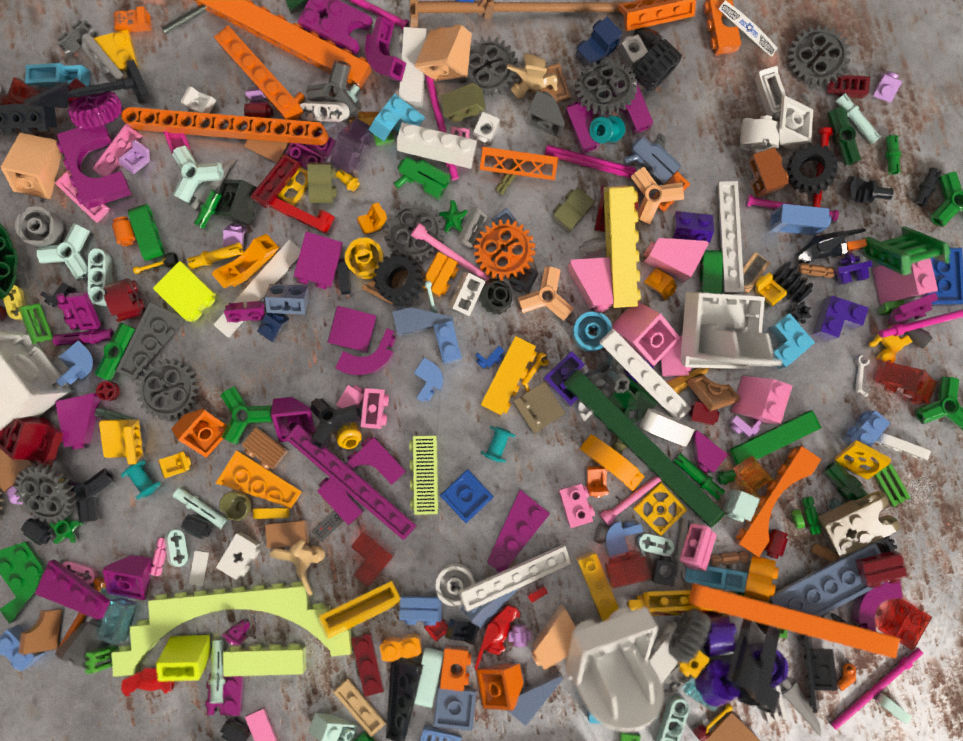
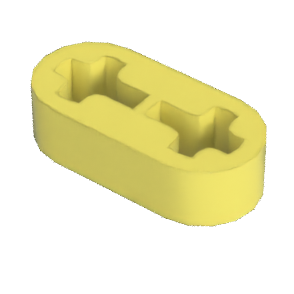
M14 285L12 290L16 291L13 294L14 297L8 294L7 297L3 298L10 318L23 320L20 311L18 315L14 314V311H17V308L21 306H27L22 288Z

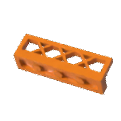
M636 0L618 4V11L624 15V29L626 31L695 16L696 0Z
M483 147L480 170L555 181L558 157ZM485 157L495 158L498 162L493 167L484 166ZM512 160L517 166L507 170L502 165V162ZM525 162L532 163L535 169L530 173L524 172L521 165ZM543 165L553 166L552 176L544 175L539 168Z

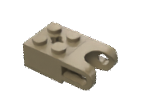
M875 491L856 501L851 500L817 517L832 549L840 558L900 529V524L895 517L887 515L878 518L879 512L889 503L884 492Z

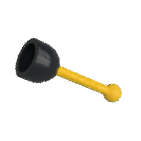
M170 252L163 257V261L142 267L135 266L133 272L138 274L142 270L160 265L173 268L179 262V259L175 252Z

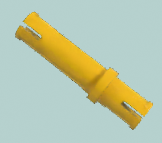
M237 242L236 244L210 252L203 251L200 255L188 257L187 261L190 262L188 266L190 269L204 265L210 266L213 262L242 255L243 250L240 249H243L241 243Z

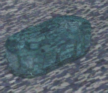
M687 683L683 692L716 712L718 707L705 703L700 692H697L696 687Z

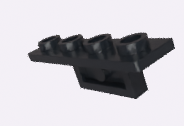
M802 635V647H806L804 666L808 667L809 674H806V685L810 687L811 694H808L809 707H812L813 713H818L820 708L818 690H838L833 649H813L812 636Z

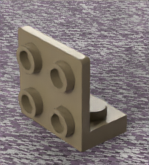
M546 382L541 383L513 401V404L533 434L565 414Z

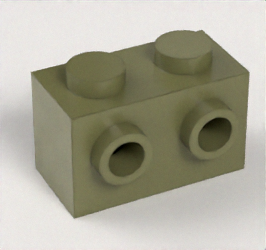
M474 82L441 95L444 117L452 122H460L466 117L476 116L479 112L486 110L483 89Z

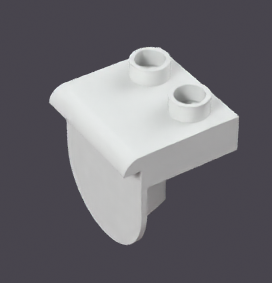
M686 292L681 345L682 365L684 367L733 369H750V364L781 365V359L773 358L769 334L762 333L765 297Z
M628 607L621 608L615 611L607 621L596 624L594 620H587L578 624L572 633L566 664L568 679H573L591 715L603 725L618 731H636L648 726L656 719L663 704L661 682L648 660L658 627L646 607L633 612Z

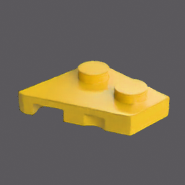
M128 29L93 38L120 71H125L126 61L134 60L138 67L131 34Z

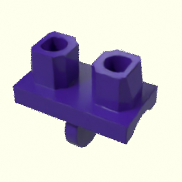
M847 252L844 255V259L839 260L840 265L845 264L846 266L838 267L834 272V276H837L840 285L852 282L851 272H855L857 281L869 279V268L873 266L872 261L855 264V262L860 261V257L854 256L852 252Z

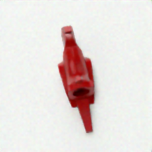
M507 604L488 622L474 670L478 669L484 649L498 656L501 655L502 651H505L503 642L508 636L510 622L515 620L516 617L520 618V611L517 607Z
M149 667L122 680L121 690L125 696H131L130 693L138 688L145 691L162 689L164 693L168 694V692L173 691L175 681H159L157 667Z

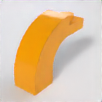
M268 234L253 239L242 255L234 261L214 269L212 275L223 288L231 285L236 287L258 272L274 256L279 247Z
M592 434L589 435L579 448L590 459L605 468L632 491L636 489L645 477L632 463Z

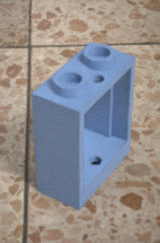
M782 204L771 213L770 231L815 236L830 225V208Z

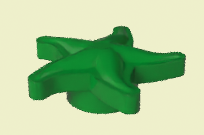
M450 200L449 211L439 212V216H443L446 220L445 233H449L452 227L461 232L463 229L461 224L468 213L467 210H458L454 200Z
M68 516L56 524L53 522L49 523V526L57 534L53 543L58 544L65 538L70 539L71 543H76L74 530L79 525H82L83 522L71 521Z

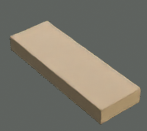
M349 677L333 690L336 697L370 737L386 724L384 718L364 697Z

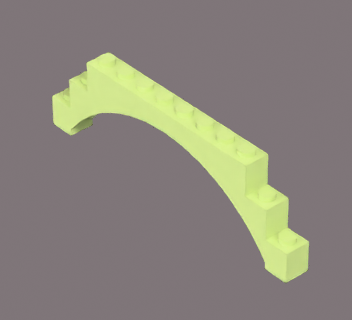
M302 581L291 582V585L284 586V583H274L272 587L264 588L263 584L254 585L252 589H245V586L234 587L233 591L219 588L214 589L212 593H206V590L194 591V594L187 595L186 592L174 593V596L167 597L166 593L157 594L155 598L148 601L149 619L137 620L136 624L130 626L131 644L121 645L119 649L112 652L113 677L134 675L140 671L139 665L148 652L172 629L192 618L228 609L263 611L293 621L317 637L330 650L331 656L350 655L352 653V632L350 628L328 640L326 639L319 623V616L330 611V605L314 603L313 607H311L310 595L307 593Z

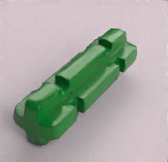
M813 497L802 498L807 523L810 524V533L812 535L821 533L817 510L813 506L815 504Z

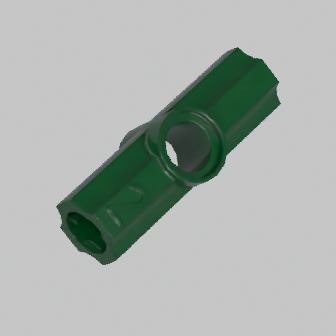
M845 107L829 111L827 115L833 129V143L839 149L844 166L860 162L862 159L855 141L856 131L850 126ZM842 134L846 135L847 140L842 137Z
M833 461L824 468L823 473L837 486L836 490L845 499L856 501L868 495L863 489V484L856 477L850 475L837 461Z

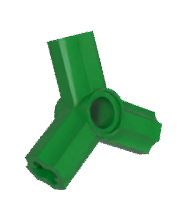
M957 172L947 173L938 178L945 199L929 216L931 222L937 226L944 227L958 211L963 212V190Z
M940 377L938 399L935 402L915 409V415L921 424H926L945 416L963 431V408L957 400L960 379ZM945 402L948 404V410L944 407Z
M235 386L227 389L220 395L232 413V418L222 435V438L237 445L249 423L273 422L271 416L272 405L247 406ZM242 410L247 412V417L244 420H241L239 417V413Z

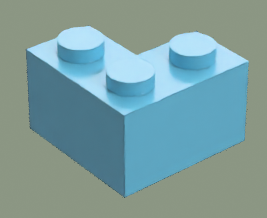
M394 93L374 119L369 131L382 141H385L393 129L399 133L402 122L420 126L425 116Z
M790 313L782 316L769 327V330L781 342L772 350L773 358L782 360L781 365H776L779 369L789 366L815 343Z

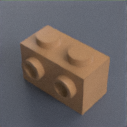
M308 519L268 523L265 525L267 549L277 548L285 550V547L293 546L301 539L305 541L304 545L310 543Z

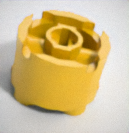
M358 238L352 241L345 252V262L349 270L357 278L372 279L373 276H376V273H374L375 268H379L377 264L379 261L382 263L385 257L380 245L370 238Z

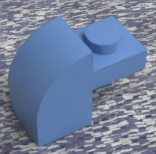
M79 340L58 357L69 370L58 378L56 382L61 387L66 383L71 385L77 378L83 379L92 370V356Z
M424 357L414 372L416 376L426 382L417 396V399L423 403L426 400L430 401L435 393L433 391L434 387L441 391L444 382L442 372L438 366Z
M616 520L610 525L604 542L607 555L612 557L629 552L625 536L643 532L642 524L632 520L625 522L624 526H622L621 521Z

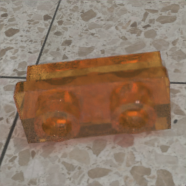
M753 455L733 468L736 473L734 478L740 487L743 486L747 494L753 495L758 499L761 497L757 490L773 480L769 472Z

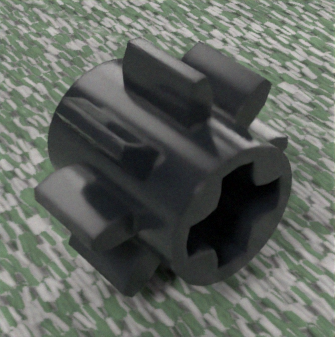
M805 301L799 305L797 302H793V308L786 309L801 324L806 323L805 318L812 317L809 314L811 307H807Z

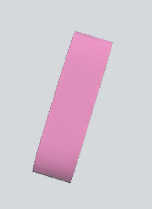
M68 561L62 564L65 567L71 566V570L76 571V573H73L87 584H92L95 578L98 577V571L92 566L76 561ZM89 572V575L92 577L86 580L87 577L81 575V573Z

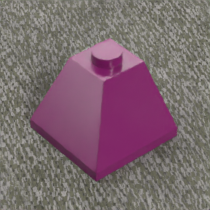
M293 397L273 399L271 416L279 442H287L286 436L297 424H300L313 436L316 428L310 407Z
M130 555L104 566L103 575L107 594L146 600L151 579V558Z

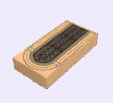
M756 252L752 254L743 266L744 292L746 294L750 292L756 281L770 264L769 261Z

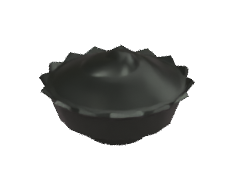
M498 278L486 281L479 295L481 306L493 315H500L511 306L512 292L509 286Z

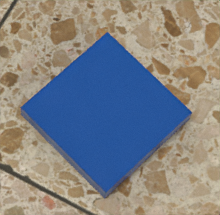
M468 469L439 495L465 523L474 517L494 497Z

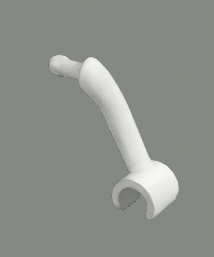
M859 355L854 360L858 366L855 389L857 393L860 392L864 397H867L869 394L862 390L864 366L868 365L870 360L866 359L864 363H861L860 359L863 355Z

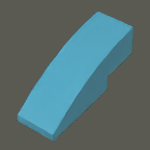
M61 63L26 65L25 84L52 88L65 81L69 84L75 78L85 87L90 84V70L82 65L64 66Z
M711 565L707 566L706 571L693 570L687 567L685 582L745 593L748 572Z

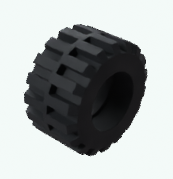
M663 39L656 43L641 58L632 73H635V79L648 92L652 91L673 72L680 63L682 54L666 39Z
M808 143L807 147L802 145L800 150L796 149L793 152V156H790L789 163H787L789 183L793 185V189H798L801 194L807 192V195H812V193L816 192L817 195L820 194L821 190L826 191L828 186L833 184L838 165L834 152L832 150L829 151L828 146L821 147V143L812 146V143ZM808 161H817L823 165L824 171L818 177L808 178L800 172V168Z
M392 253L390 258L385 256L382 263L379 261L377 264L379 268L374 270L376 276H373V281L376 282L374 286L379 290L378 293L396 305L398 303L406 305V302L411 304L413 303L412 299L415 298L417 300L420 298L418 294H423L424 292L422 286L426 282L424 280L426 274L417 261L403 253H398V255ZM401 270H407V282L402 287L394 289L392 287L394 275Z

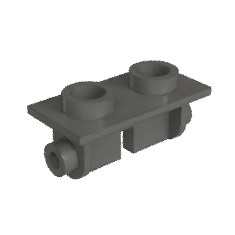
M81 20L72 26L74 29L69 34L64 33L58 38L59 43L56 45L58 47L64 46L62 51L67 56L69 54L73 55L81 47L77 40L80 39L82 41L84 34L89 33L91 37H94L93 34L96 31L91 26L86 27L89 24L86 20L83 22Z

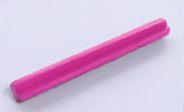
M547 145L545 150L546 156L558 157V159L628 178H631L636 172L634 167Z

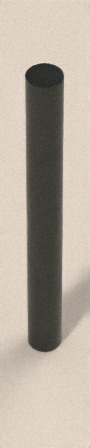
M203 4L197 6L161 27L165 34L171 32L205 12L207 6Z

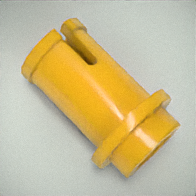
M344 167L341 168L342 173L337 171L336 177L347 186L348 190L355 191L360 185L359 179L357 177L354 178Z

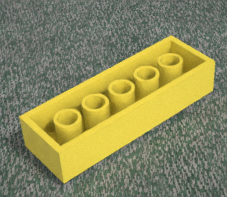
M628 185L604 187L606 257H610L613 291L612 306L614 308L638 306L637 301H640L641 297L640 289H637V281H640V272L636 270V262H639V251L636 250L635 243L639 240L638 231L635 230V222H638L637 210L634 211V203L637 202V191L634 190V187Z

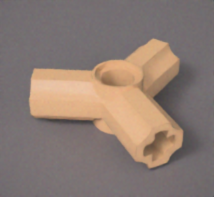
M645 167L639 169L631 176L644 195V199L637 212L639 221L650 225L661 202L684 200L683 182L658 186ZM652 190H657L660 196L658 199L652 200L649 198V193Z
M544 267L540 290L517 298L522 313L546 306L562 321L569 316L574 308L556 293L560 269ZM544 292H549L552 295L550 301H545L542 298Z

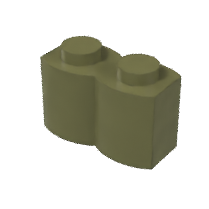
M309 162L307 164L309 203H333L334 198H337V186H333V179H336V167H333L332 162Z
M579 187L575 190L571 189L564 197L566 201L563 204L559 203L552 211L554 213L552 219L569 233L595 203Z

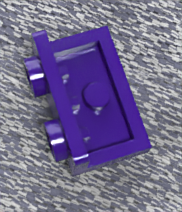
M675 211L672 239L707 241L710 244L714 233L713 215Z

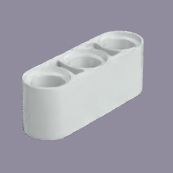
M648 408L639 425L650 433L682 446H687L696 430L685 422L651 408Z

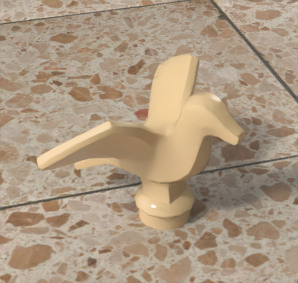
M524 53V68L507 64L506 68L516 72L522 79L520 83H514L511 87L512 92L519 100L526 96L525 92L527 90L540 91L549 84L552 85L554 91H557L558 78L554 73L545 75L547 68H545L546 62L544 59L533 54Z
M303 539L294 544L290 551L277 548L272 549L270 557L294 563L297 576L302 580L307 593L312 595L306 570L311 563H319L324 559V549L321 546L309 547L304 545L305 541Z

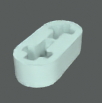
M170 530L164 537L167 560L171 566L181 567L188 560L185 536L180 530ZM174 535L179 537V540H176V542L170 540ZM177 554L182 556V559H179V561H174L173 559Z
M641 534L636 540L637 547L642 551L662 556H669L674 551L673 542L667 538L651 534ZM647 539L653 542V546L646 545L645 548V544L642 541ZM658 544H666L668 550L663 552V549L657 546Z
M880 693L875 700L905 725L912 719L911 715L884 694Z

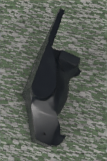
M866 229L837 231L814 236L804 248L795 254L796 262L798 265L801 263L809 264L814 259L826 258L832 254L841 256V254L847 253V245L844 238L866 232Z

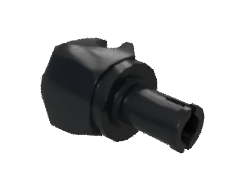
M849 176L842 188L844 200L855 203H872L875 198L891 200L894 194L893 188L878 187L876 181L870 180L867 183L860 178H856V176Z

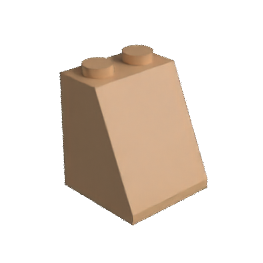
M459 24L449 28L439 27L436 30H430L415 63V68L435 81L467 77L472 33Z
M19 133L1 165V169L13 192L46 199L51 198L62 156L56 143L57 140L33 134Z
M563 604L558 606L532 643L534 649L531 651L537 666L542 665L544 670L568 657L572 633L576 626Z

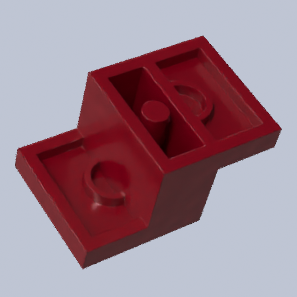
M14 418L0 430V449L11 459L34 460L38 464L42 463L44 467L50 465L51 469L53 462L56 460L58 447L63 439V432L45 418Z

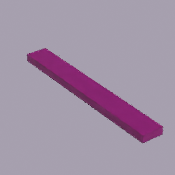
M297 424L285 439L404 541L417 525L328 448L319 449L312 445L310 442L312 435L300 424Z

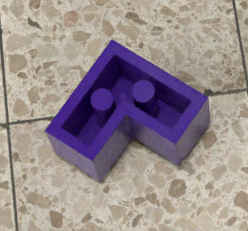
M833 295L824 298L813 334L829 340L837 339L840 337L843 325L851 328L863 326L869 307Z
M572 351L543 378L544 382L568 407L577 398L563 383L576 369L580 370L585 366Z

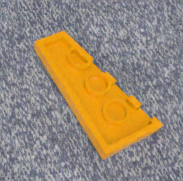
M236 450L216 481V484L289 508L294 506L303 492L239 450Z

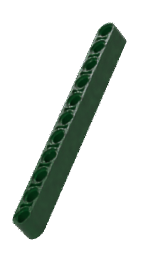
M576 369L566 379L563 385L705 524L713 528L724 517L725 513L582 372Z

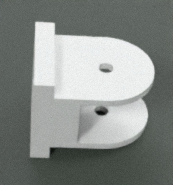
M0 332V430L14 418L40 417L56 401L67 399L74 393V390L68 383L61 387L56 382L62 376L38 343L32 344L28 332Z

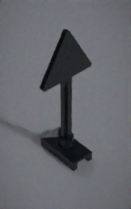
M128 60L125 67L127 78L76 88L70 91L68 82L65 81L26 99L24 102L30 106L67 108L69 98H78L120 89H133L138 103L141 104L147 102L145 95H148V91L135 61Z

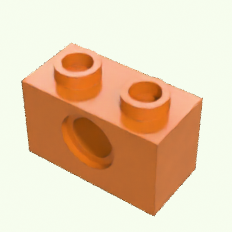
M445 645L440 689L464 691V685L469 683V673H466V666L471 665L472 653H468V647ZM459 664L462 669L459 672H454L451 666Z

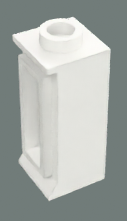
M774 66L759 71L754 80L766 115L778 120L781 115L782 97L786 96L778 74V68ZM768 78L771 79L779 102L777 106L767 81Z

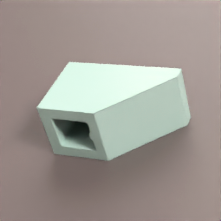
M315 713L308 732L318 741H353L358 725L332 714Z

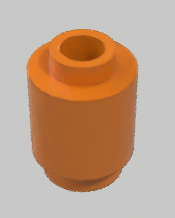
M122 216L113 219L112 228L116 243L122 246L132 245L136 237L128 217Z

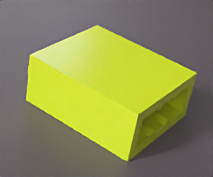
M181 261L153 287L175 311L189 322L196 321L202 315L201 312L215 302V297L217 296L200 277Z
M210 635L170 636L156 663L159 681L200 680L212 652Z

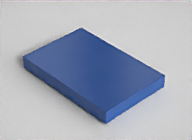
M950 248L948 263L930 258L938 288L936 295L939 299L931 302L932 305H963L962 248Z

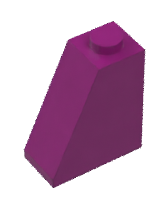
M96 393L55 402L60 429L63 432L64 447H72V450L85 448L84 444L91 443L97 419L95 411L101 402Z

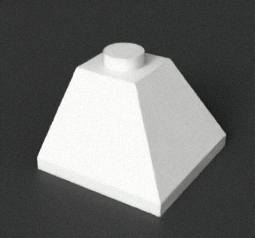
M785 95L782 97L780 145L795 151L800 149V146H806L808 143H811L813 109Z

